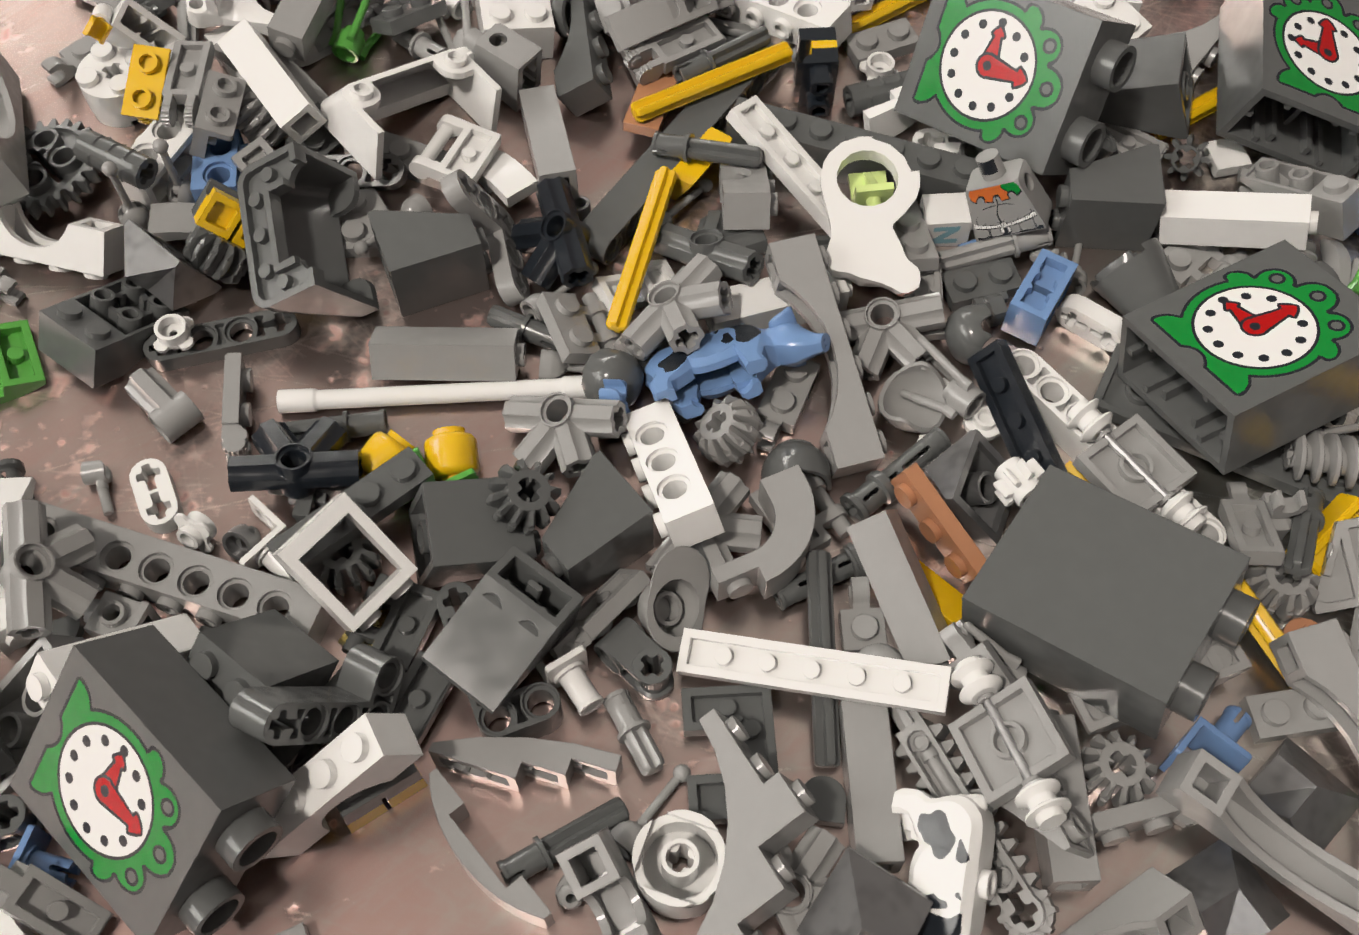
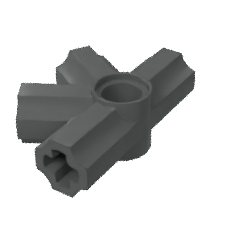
M709 210L708 214L700 219L696 231L667 222L663 224L654 247V252L684 264H688L697 253L706 255L713 263L718 265L723 277L751 286L759 280L761 271L764 268V256L768 242L764 230H723L722 210Z

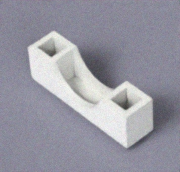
M20 202L13 205L6 204L0 207V256L13 257V261L19 264L41 263L48 265V269L55 272H70L73 270L84 273V277L88 279L104 280L108 278V275L124 269V224L89 217L68 224L63 236L56 240L44 236L29 223Z
M364 713L292 774L296 781L275 817V820L283 828L282 836L276 846L263 859L301 855L330 831L325 816L336 805L364 789L392 781L423 755L405 713Z

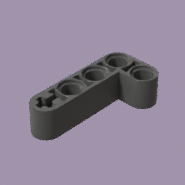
M450 582L439 590L436 597V605L444 627L455 614L453 607L462 605L473 591L466 583ZM545 682L532 683L514 690L493 715L468 696L482 737H529L538 739L556 731L562 724L564 717L559 692L554 686ZM540 702H547L553 705L552 710L546 715L539 716L531 712L534 705ZM497 718H507L510 720L508 727L502 731L495 732L488 729L490 723Z
M364 643L357 644L347 653L336 686L245 688L232 701L229 708V722L234 728L272 746L330 743L364 713H393L404 677V663L400 658Z

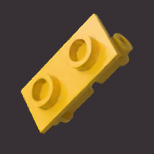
M141 44L133 45L121 115L136 117L139 123L150 125L153 120L159 121L163 99L162 90L168 71L171 49Z

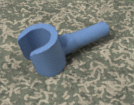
M603 379L604 388L599 389V399L620 400L626 405V414L630 413L631 411L626 401L627 383L621 379Z

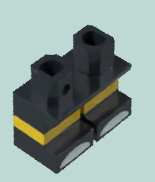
M835 27L799 28L794 67L795 85H800L798 107L806 106L808 115L827 117L829 116L830 105H833L839 68Z

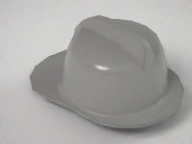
M678 546L665 552L656 563L650 585L639 596L637 611L642 626L661 648L671 652L680 651L684 628L702 629L709 589V569L706 559L698 550L689 546Z

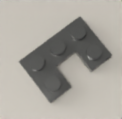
M750 685L681 688L684 737L707 736L699 719L712 709L717 710L727 718L734 715L750 736L745 743L754 755L756 752H759L771 766L774 774L779 772L771 689ZM687 775L688 809L707 817L714 825L728 824L725 785L722 775Z

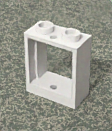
M345 492L336 494L272 554L273 558L345 631L355 632L358 628L362 632L368 629L382 614L378 608L390 596L393 600L402 596L412 586L413 581L410 577L418 570ZM345 516L397 569L352 613L299 561L307 551Z

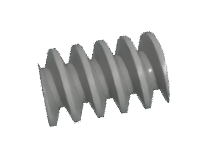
M1313 430L1285 444L1283 453L1284 469L1292 467L1293 478L1298 481L1302 478L1305 470H1310V480L1316 484L1322 474L1327 473L1329 486H1335L1341 475L1344 476L1345 488L1352 489L1359 478V441H1357L1355 436L1345 435L1340 440L1336 433L1328 432L1323 436L1320 431Z

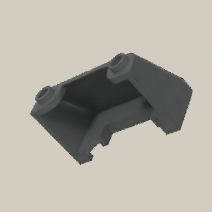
M295 141L284 145L244 168L237 182V192L254 303L258 307L273 312L362 317L378 310L379 304L375 286L370 281L362 278L349 281L339 217L349 213L358 202L359 184L357 172Z

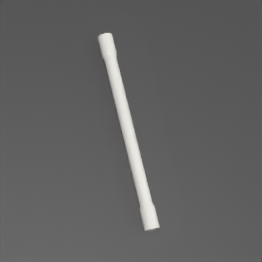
M574 375L553 379L516 380V382L491 381L323 390L315 388L281 389L277 391L276 402L278 412L283 414L316 412L324 409L509 401L512 396L546 397L555 392L565 393L570 398L586 399L581 385L582 375Z

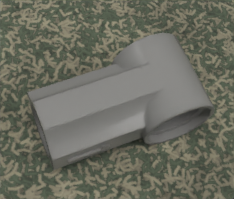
M153 367L148 369L139 368L129 376V381L124 387L128 395L148 414V419L170 444L204 419V416L193 401L183 391L177 393Z

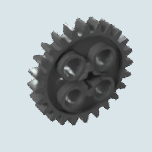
M52 118L48 126H44L41 121H38L34 130L24 126L30 194L25 195L19 202L26 217L30 213L35 220H38L43 211H46L50 217H53L55 209L61 207L66 212L69 210L68 203L73 200L79 204L82 202L79 196L82 192H94L90 187V183L102 181L98 175L102 171L77 160L73 152L78 135L86 129L93 131L91 127L85 128L81 121L73 125L69 118H66L61 125L56 118ZM35 154L53 175H56L61 182H55L42 165L34 161L30 155Z

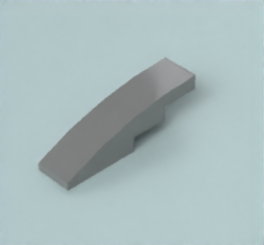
M475 737L432 742L429 748L431 758L437 766L518 792L521 789L525 775L568 789L574 772L617 785L623 770L622 755L576 743L529 737Z

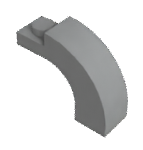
M799 465L760 480L758 501L770 521L773 532L769 539L755 551L711 568L710 588L717 601L727 597L731 599L740 598L748 594L756 585L765 600L786 587L803 567L806 561V554L811 546L815 522V503L811 487Z

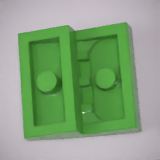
M28 319L0 324V404L25 396L46 385V379Z

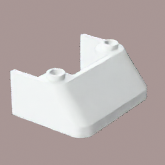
M449 49L350 83L324 99L320 105V112L327 119V122L323 124L327 130L375 180L382 178L384 130L375 122L376 120L449 94L481 127L497 132L502 88L463 51Z

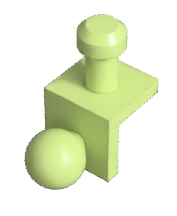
M885 170L848 174L850 197L854 203L862 206H875L886 202L894 193V182H887Z

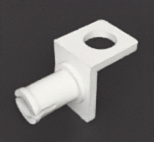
M252 494L248 498L252 512L272 531L239 560V564L256 570L265 566L275 576L293 581L283 567L273 558L266 545L286 531L287 526Z
M583 645L578 646L547 666L544 664L543 659L536 665L535 668L545 683L551 684L556 689L561 686L564 688L580 716L592 713L603 704V697L599 695L585 673L589 668L587 651Z

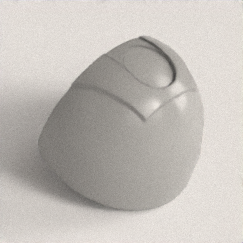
M924 361L913 362L895 371L885 382L879 395V412L891 425L900 430L914 433H929L933 427H939L942 424L945 415L901 397L900 391L904 389L945 404L946 400L942 397L946 385L942 376L931 364Z

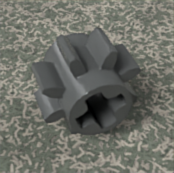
M1190 134L1187 137L1186 144H1182L1178 139H1173L1172 145L1176 149L1173 153L1170 152L1163 155L1165 159H1171L1172 163L1167 173H1173L1176 170L1181 172L1182 181L1188 179L1189 172L1194 171L1197 176L1201 177L1204 172L1200 165L1213 160L1212 157L1204 155L1203 149L1208 146L1209 142H1203L1200 145L1194 143V134ZM1182 149L1185 152L1195 151L1196 156L1192 159L1195 164L1194 166L1190 163L1181 164L1180 159L1184 156L1181 152Z

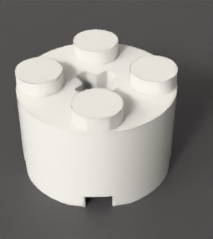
M105 41L104 45L97 42L91 47V53L80 62L75 79L91 111L101 123L116 128L134 126L132 121L138 118L121 115L133 48L126 49L111 45V43Z
M690 810L670 811L644 825L635 839L632 850L633 877L648 907L662 916L673 919L700 917L710 908L724 864L726 844L717 827L707 817ZM680 857L686 858L688 860L687 868H683L681 872L672 870V864H676Z

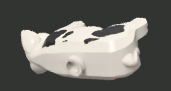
M902 788L895 791L892 813L902 814L901 829L903 841L917 840L919 843V847L915 851L910 864L908 885L933 901V905L918 935H981L987 900L991 901L994 898L997 889L996 871L991 870L995 845V824L983 794H957L933 798L926 792L916 789Z

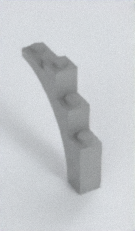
M712 709L699 721L715 750L725 785L728 827L724 864L715 896L697 935H764L760 930H754L799 896L798 891L791 882L796 878V875L786 859L777 852L819 821L810 807L816 801L809 789L799 778L793 782L780 772L774 774L771 766L759 752H756L754 755L745 743L750 736L734 715L727 718L717 710Z

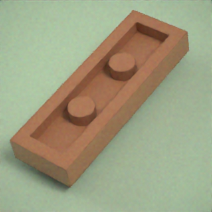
M915 462L890 481L894 487V494L903 507L910 509L919 521V529L925 539L935 544L944 556V564L947 570L955 578L960 579L963 584L974 580L987 559L917 462Z

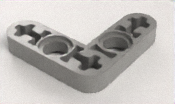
M458 169L440 180L443 194L457 212L470 214L476 228H483L489 246L497 290L505 304L509 307H514L530 296L527 277L521 273L525 267L522 252L516 250V244L511 238L514 221L499 203L464 171Z

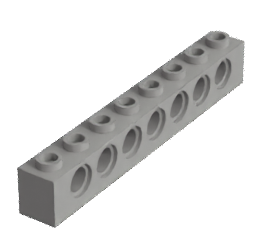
M39 501V503L46 505L48 536L76 523L89 530L95 539L97 555L94 559L72 570L100 585L99 591L106 587L115 590L121 596L138 602L146 600L155 603L158 609L173 616L179 615L181 612L195 616V620L211 628L272 609L277 611L288 610L285 617L319 645L333 618L297 582ZM126 561H130L127 566H125L122 569H118L121 564H123ZM169 573L164 580L156 582L159 576ZM209 585L204 592L194 595L199 587ZM248 597V600L242 606L233 608L237 600Z

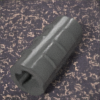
M908 70L895 71L890 75L878 76L874 79L862 80L861 82L845 86L843 88V102L848 115L851 118L863 115V110L890 101V90L903 85Z
M89 129L82 131L78 135L73 147L74 156L77 160L98 170H101L104 162H114L118 167L117 176L120 181L139 189L146 190L154 183L158 173V163L155 159L143 154L142 151H136L128 147L127 144H121L111 137H106Z

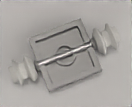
M1098 398L1091 401L1082 399L1075 404L1067 414V417L1070 419L1066 426L1067 429L1071 430L1078 427L1082 431L1081 443L1095 440L1097 442L1076 456L1072 465L1091 484L1150 511L1161 505L1160 516L1195 532L1207 522L1208 519L1203 514L1208 507L1204 505L1196 508L1191 503L1194 495L1192 491L1175 494L1193 481L1198 472L1139 414H1135L1112 431L1109 427L1111 426L1113 413L1109 411L1101 414L1097 410L1100 403Z
M971 656L961 660L956 665L955 671L950 677V682L953 687L962 688L959 693V699L963 704L978 706L947 726L987 804L997 809L1015 798L1014 803L1017 808L1030 810L1025 817L1026 826L1039 828L1041 831L1052 830L1060 826L1067 819L1066 813L1071 808V802L1068 798L1056 797L1061 784L1057 779L1047 777L1077 758L1033 681L1024 675L999 691L1003 685V680L999 675L991 674L994 664L989 658Z

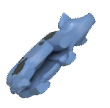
M788 306L769 321L768 328L761 329L752 325L742 324L704 334L705 336L700 342V348L688 355L684 352H674L670 346L658 351L645 366V385L651 390L654 401L666 398L676 413L685 419H691L701 416L705 411L704 406L700 403L701 398L714 399L730 394L734 390H737L743 398L748 400L761 395L763 392L761 382L774 368L778 366L801 367L806 365L807 360L829 350L830 335L828 333H814L799 325L792 308Z

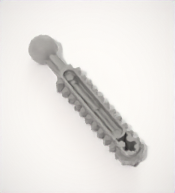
M874 643L863 647L858 652L860 654L903 660L896 648L885 643ZM888 707L889 714L900 732L895 734L901 743L895 751V755L898 758L911 760L906 771L909 774H919L921 776L915 785L918 790H929L930 796L933 798L957 794H982L980 788L974 789L973 787L975 779L972 773H964L963 771L967 764L964 757H954L953 753L958 748L955 740L944 741L950 732L947 725L943 723L934 724L932 721L923 718L921 713L917 711ZM988 805V810L994 817L999 809H994ZM994 821L995 845L991 870L996 871L997 889L994 898L991 901L987 900L988 906H1000V915L997 921L999 924L1003 923L1009 932L1008 935H1047L1054 933L1056 930L1054 927L1056 913L1059 912V907L1054 905L1050 897L1052 893L1049 889L1041 890L1035 886L1041 877L1038 872L1027 873L1024 869L1030 858L1028 855L1016 856L1014 853L1020 842L1017 838L1006 839L1003 834L1009 827L1008 823L1005 821ZM1018 892L1017 894L1025 905L1035 904L1038 911L1033 914L1035 924L1031 921L1022 922L1019 915L1024 911L1023 905L1018 898H1009L1008 893Z

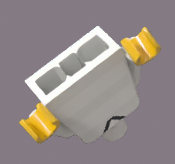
M121 0L114 10L105 3L96 5L82 32L86 36L93 37L102 45L107 41L114 46L132 49L134 44L171 49V55L175 40L185 41L186 39L183 34L134 0Z

